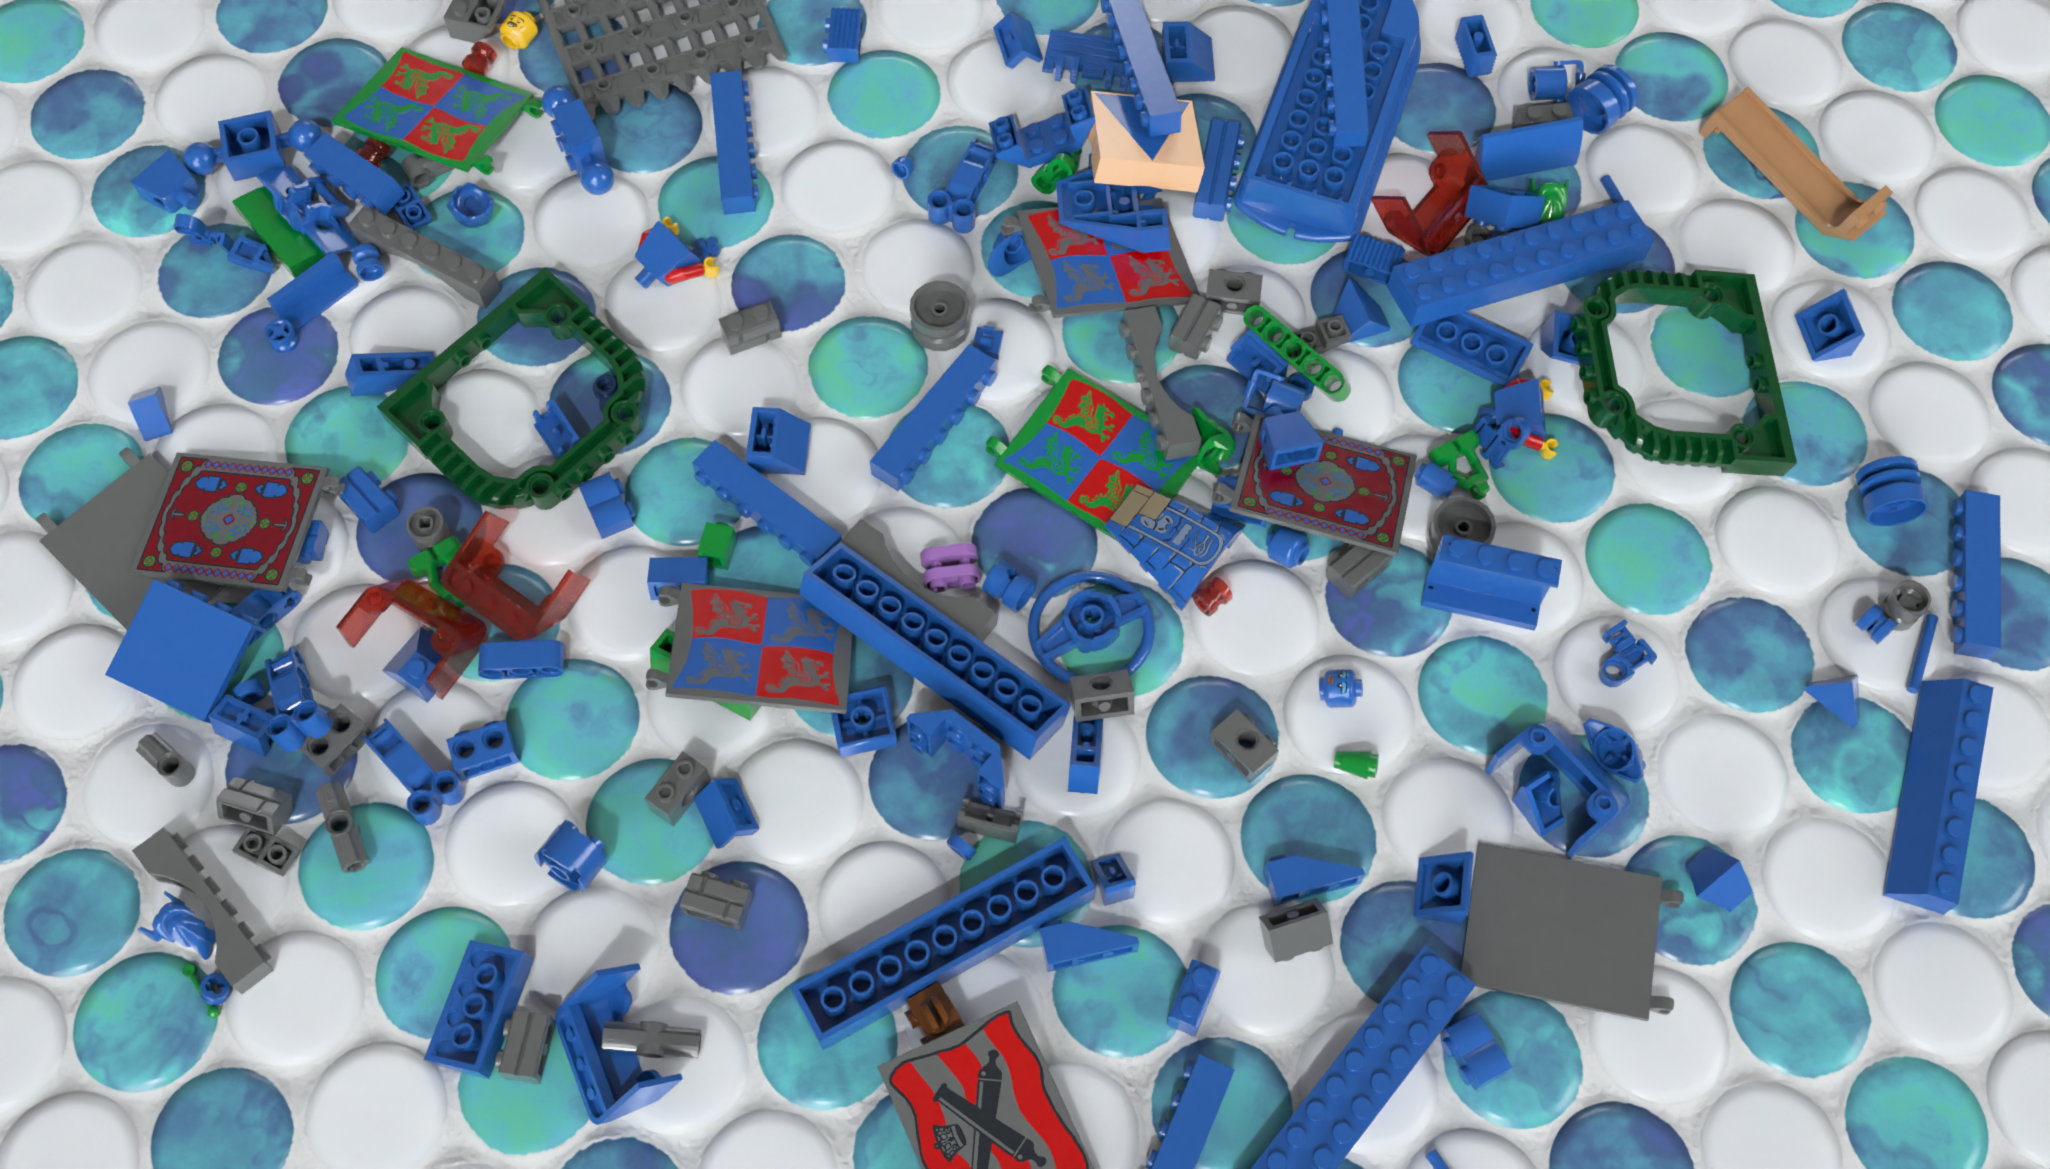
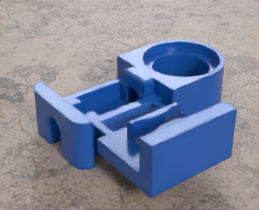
M176 214L173 228L180 234L188 235V242L211 246L212 243L215 245L217 242L226 253H229L234 241L226 233L210 232L205 228L206 224L199 218L188 214Z
M1490 414L1483 416L1473 429L1481 439L1480 446L1483 449L1488 448L1481 451V456L1485 460L1490 459L1492 461L1490 465L1494 469L1506 466L1502 462L1511 450L1520 448L1528 439L1531 431L1530 425L1522 417L1506 420L1499 429H1493L1491 427L1492 424H1489L1493 418ZM1512 423L1518 424L1521 429L1519 438L1511 434L1510 427Z
M1626 620L1607 630L1601 637L1606 644L1610 643L1615 649L1613 651L1615 655L1608 658L1599 670L1600 681L1608 687L1622 685L1635 674L1634 670L1647 662L1653 665L1657 659L1656 653L1645 640L1639 639L1635 643L1636 639L1625 627L1628 623ZM1620 632V634H1618V635L1615 636L1614 638L1609 639L1610 637H1612V636L1615 635L1616 633ZM1609 666L1618 668L1621 672V677L1618 679L1609 677L1606 673V668Z

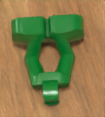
M1080 148L1078 151L1070 154L1058 153L1048 164L1042 165L1031 178L1032 185L1043 194L1053 193L1056 190V181L1072 176L1076 172L1078 156L1082 153V149Z
M1471 430L1457 437L1454 441L1451 440L1436 447L1429 453L1428 458L1441 467L1448 465V471L1454 474L1453 477L1458 480L1457 485L1463 488L1465 492L1471 491L1475 499L1481 500L1486 497V493L1490 490V486L1487 483L1489 477L1474 452L1480 445L1481 439L1475 430ZM1466 457L1473 476L1467 478L1456 471L1458 458Z
M456 536L446 538L435 544L431 551L426 549L407 561V566L413 576L416 578L427 576L429 587L443 600L448 601L453 598L458 608H463L469 604L463 593L470 586L465 566L457 561L464 554V548ZM446 564L455 572V582L449 585L439 581L437 569Z

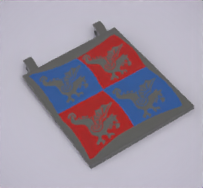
M1162 199L1138 200L1139 211L1165 208ZM1058 207L1017 210L1015 213L1016 218L1012 216L1005 217L1003 220L1004 225L1000 228L1005 236L1021 231L1045 295H1034L1032 297V303L1029 304L1032 314H1040L1050 310L1053 318L1119 312L1155 306L1156 308L1186 305L1192 294L1200 296L1168 214L1170 250L1142 253L1061 225Z
M683 582L681 584V591L670 586L660 587L659 604L661 606L679 605L669 673L667 674L658 669H649L646 673V688L649 690L666 688L665 697L846 714L853 633L802 596L792 593Z

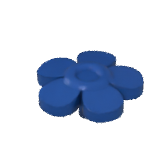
M712 236L707 238L706 241L704 238H698L694 242L696 248L692 249L703 264L707 257H717L720 253V248L717 246L718 241Z

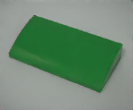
M265 186L252 190L232 201L239 215L266 244L294 279L326 256L308 235H303L301 232L294 230L276 210L273 195Z

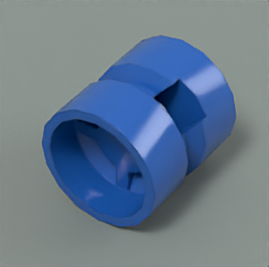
M1001 560L987 575L982 591L996 600L1002 598V604L1017 613L1030 600L1035 591L1036 582L1023 573L1017 575V569Z

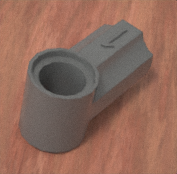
M418 154L408 155L401 163L403 171L415 189L426 188L433 182L434 177L455 169Z
M154 732L153 734L145 735L138 742L136 751L171 785L183 787L193 780L195 775L194 767L159 734Z

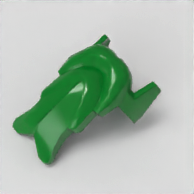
M1535 178L1529 179L1528 192L1545 196L1540 224L1564 218V207L1567 206L1569 179H1566L1564 185L1559 182H1545L1538 188L1535 186Z
M1194 407L1192 409V416L1194 417L1201 440L1205 443L1197 456L1196 465L1201 470H1206L1218 476L1222 473V470L1217 462L1226 461L1231 458L1236 447L1235 441L1226 429L1219 426L1213 419L1208 418L1199 408ZM1209 450L1211 453L1208 456L1204 457L1206 452Z

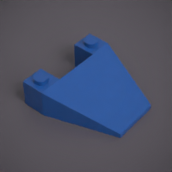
M1092 168L1056 181L1059 222L1061 225L1142 253L1170 250L1166 208L1139 211L1137 194L1163 192L1162 189L1151 186L1094 183Z

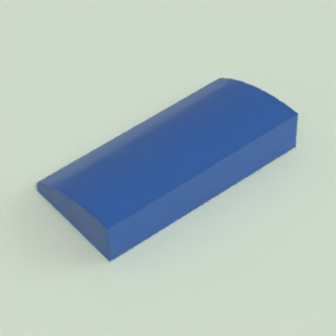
M1579 116L1482 134L1471 166L1477 183L1576 165L1582 144L1583 118Z
M1467 312L1419 325L1410 341V344L1501 387H1505L1517 378L1534 345Z
M470 940L423 1060L455 1071L489 1079L495 1065L497 1053L501 1049L505 1038L503 1036L505 1022L507 1018H512L513 1011L516 1009L534 959L521 950Z

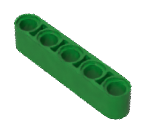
M1254 305L1246 309L1243 315L1245 325L1285 359L1290 366L1334 402H1341L1348 398L1351 387L1341 372L1263 307ZM1263 317L1259 325H1254L1257 318ZM1282 333V337L1278 341H1272L1276 334ZM1302 349L1298 357L1291 358L1295 350ZM1321 365L1318 373L1311 374L1313 367ZM1341 382L1337 390L1330 391L1333 383Z

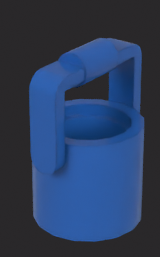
M1581 60L1554 61L1553 66L1531 67L1528 74V93L1532 101L1554 100V103H1566V99L1563 98H1565L1568 81L1567 72L1563 65L1576 64V86L1586 79L1583 62Z
M1259 368L1254 371L1252 379L1247 381L1243 393L1245 399L1242 407L1247 412L1265 415L1266 410L1273 406H1278L1283 414L1300 412L1307 390L1284 382L1285 377ZM1260 374L1274 379L1263 411L1249 406L1251 398L1253 399Z

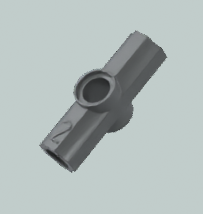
M339 781L321 785L315 792L325 819V829L330 834L342 871L344 873H355L365 869L370 861L360 835V826L354 818L343 784ZM348 823L344 830L337 832L341 824Z
M606 1021L603 1029L602 1049L633 1052L638 1056L649 1058H664V1055L698 1058L702 1030L669 1027L666 1023L655 1021H641L640 1024Z

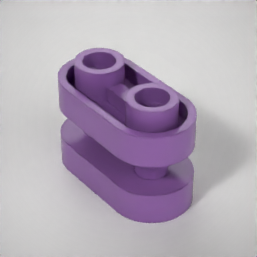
M962 543L930 547L920 553L921 566L929 569L923 573L924 587L932 592L940 593L947 589L958 587L961 589H971L981 581L980 568L973 564L978 560L977 547L973 544Z

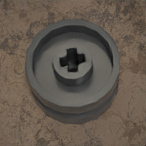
M932 281L918 288L910 299L911 330L915 340L923 347L932 351H947L958 347L968 336L970 331L969 300L966 293L958 285L948 281Z
M1462 496L1444 501L1436 509L1427 533L1426 541L1429 552L1434 558L1444 534L1491 544L1496 531L1495 517L1485 504L1474 498Z

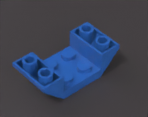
M1086 86L1061 95L1065 108L1064 113L1053 115L1051 118L1038 123L1029 124L1022 129H1019L1013 114L999 117L995 121L989 122L996 157L1032 168L1050 161L1058 153L1070 154L1078 151L1096 121Z
M953 709L909 714L906 720L909 744L920 754L925 752L933 757L941 746L948 741L947 743L951 749L958 754L962 752L971 758V763L978 769L977 787L979 798L990 807L995 805L997 808L1002 809L1005 806L1000 744Z

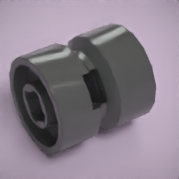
M420 507L414 510L407 518V532L419 552L426 549L431 551L435 544L452 537V533L442 514L433 507Z
M1905 580L1894 587L1879 607L1883 609V614L1887 618H1893L1899 623L1894 629L1895 631H1904L1910 629L1929 609L1931 595L1921 583Z

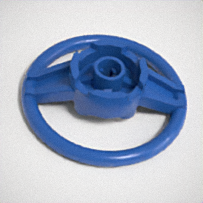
M1082 571L1057 579L1041 592L1030 611L1028 638L1031 649L1039 663L1051 675L1070 684L1069 677L1081 675L1063 669L1053 661L1054 659L1075 648L1082 653L1106 649L1119 637L1121 626L1142 618L1143 637L1136 655L1125 666L1118 669H1127L1129 676H1131L1141 667L1151 651L1155 626L1147 601L1134 586L1124 579L1109 573ZM1094 582L1112 586L1124 593V595L1111 596L1107 594L1106 596L1099 592H1093V589L1077 592L1069 598L1064 609L1063 618L1040 637L1039 624L1041 614L1050 599L1061 590L1079 583ZM1090 617L1093 621L1097 620V622L1088 623L1087 618Z

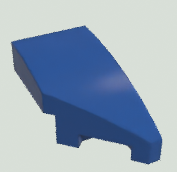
M239 235L227 255L228 261L253 270L274 274L275 266L270 258L266 244H261Z

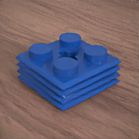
M886 686L849 692L846 714L831 713L840 757L894 747L898 744ZM860 718H865L867 724L860 725Z

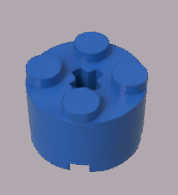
M565 820L555 828L535 853L534 858L540 867L545 863L551 869L547 874L555 881L576 892L580 887V891L584 892L607 863V858L602 852L605 846L594 836L590 835L587 838L579 832L580 830L575 824Z

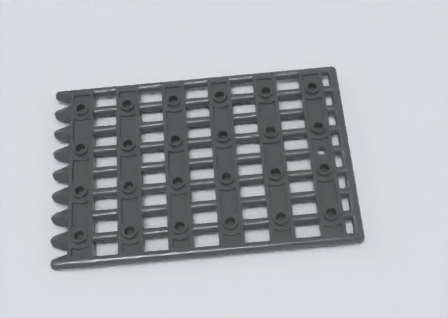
M537 0L575 99L581 98L593 121L596 107L601 106L608 114L615 116L620 109V100L626 99L632 106L640 108L644 103V92L651 91L656 98L665 100L669 93V84L675 83L680 90L688 93L693 87V77L699 76L704 82L711 85L710 73H717V69L723 68L726 72L741 70V62L747 60L754 68L761 70L765 65V54L771 53L779 61H785L788 55L763 0H714L711 2L709 0H698L700 5L688 9L685 8L682 0H672L676 12L666 16L661 15L657 5L671 0H580L577 2L575 0H564V6L554 9L550 8L548 0ZM648 8L653 20L638 24L633 12ZM624 15L628 27L614 31L609 19ZM759 15L764 27L749 31L745 19ZM600 22L604 35L590 39L585 27ZM735 22L740 34L725 38L721 26ZM576 30L580 42L565 46L561 34ZM711 30L716 42L702 46L697 34ZM687 37L692 49L677 53L673 41ZM663 44L668 57L653 61L649 48ZM639 52L644 64L629 69L624 56ZM615 59L620 72L605 76L600 64ZM591 67L595 80L580 84L576 71Z

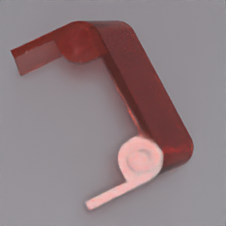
M1435 131L1427 134L1437 154L1429 168L1430 179L1434 186L1413 210L1405 196H1373L1371 198L1388 233L1425 256L1444 252L1472 219L1464 216L1470 186L1488 185L1462 131Z
M485 510L444 570L441 578L442 585L448 592L513 639L522 642L530 641L567 617L591 579L568 569L553 593L547 595L540 605L537 606L498 578L504 568L505 557L500 550L494 547V544L510 522Z
M407 578L367 588L336 626L340 634L350 647L355 648L381 613L385 612L391 604L432 627L436 631L431 637V645L435 652L443 657L426 680L436 696L443 700L479 653L480 645L487 642L489 631L485 623Z

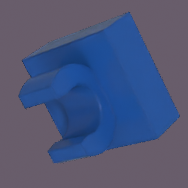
M986 325L983 328L977 327L973 346L991 358L998 360L1004 337L1003 331L995 330V327Z

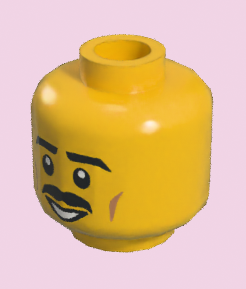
M512 11L500 26L501 40L514 50L527 48L538 34L535 18L525 11Z

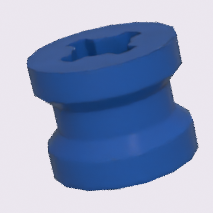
M276 319L271 321L265 328V335L276 352L288 353L297 347L299 338L289 321Z

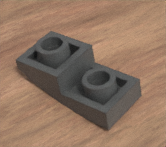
M1342 315L1318 320L1313 328L1293 332L1318 354L1334 349L1352 338ZM1302 349L1294 351L1296 357L1300 355Z
M247 827L232 849L234 854L282 877L285 876L301 852L297 847L274 835L272 837L265 832Z

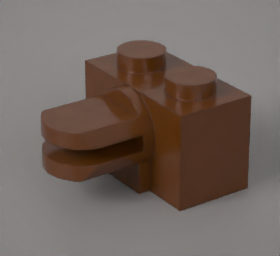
M939 981L906 1000L908 1011L904 1012L912 1029L918 1027L924 1036L920 1039L922 1045L965 1026Z

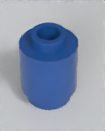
M1432 461L1427 465L1422 463L1414 476L1418 479L1417 486L1437 498L1443 497L1446 500L1458 483V480L1453 477L1454 474Z

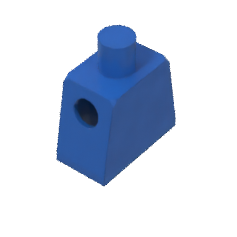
M170 150L165 152L131 181L142 199L171 214L176 213L183 206L188 210H194L200 203L199 197L196 196L200 192V188L193 176Z
M1273 406L1266 410V418L1261 426L1259 440L1269 470L1318 461L1324 441L1300 412L1283 414L1278 406Z

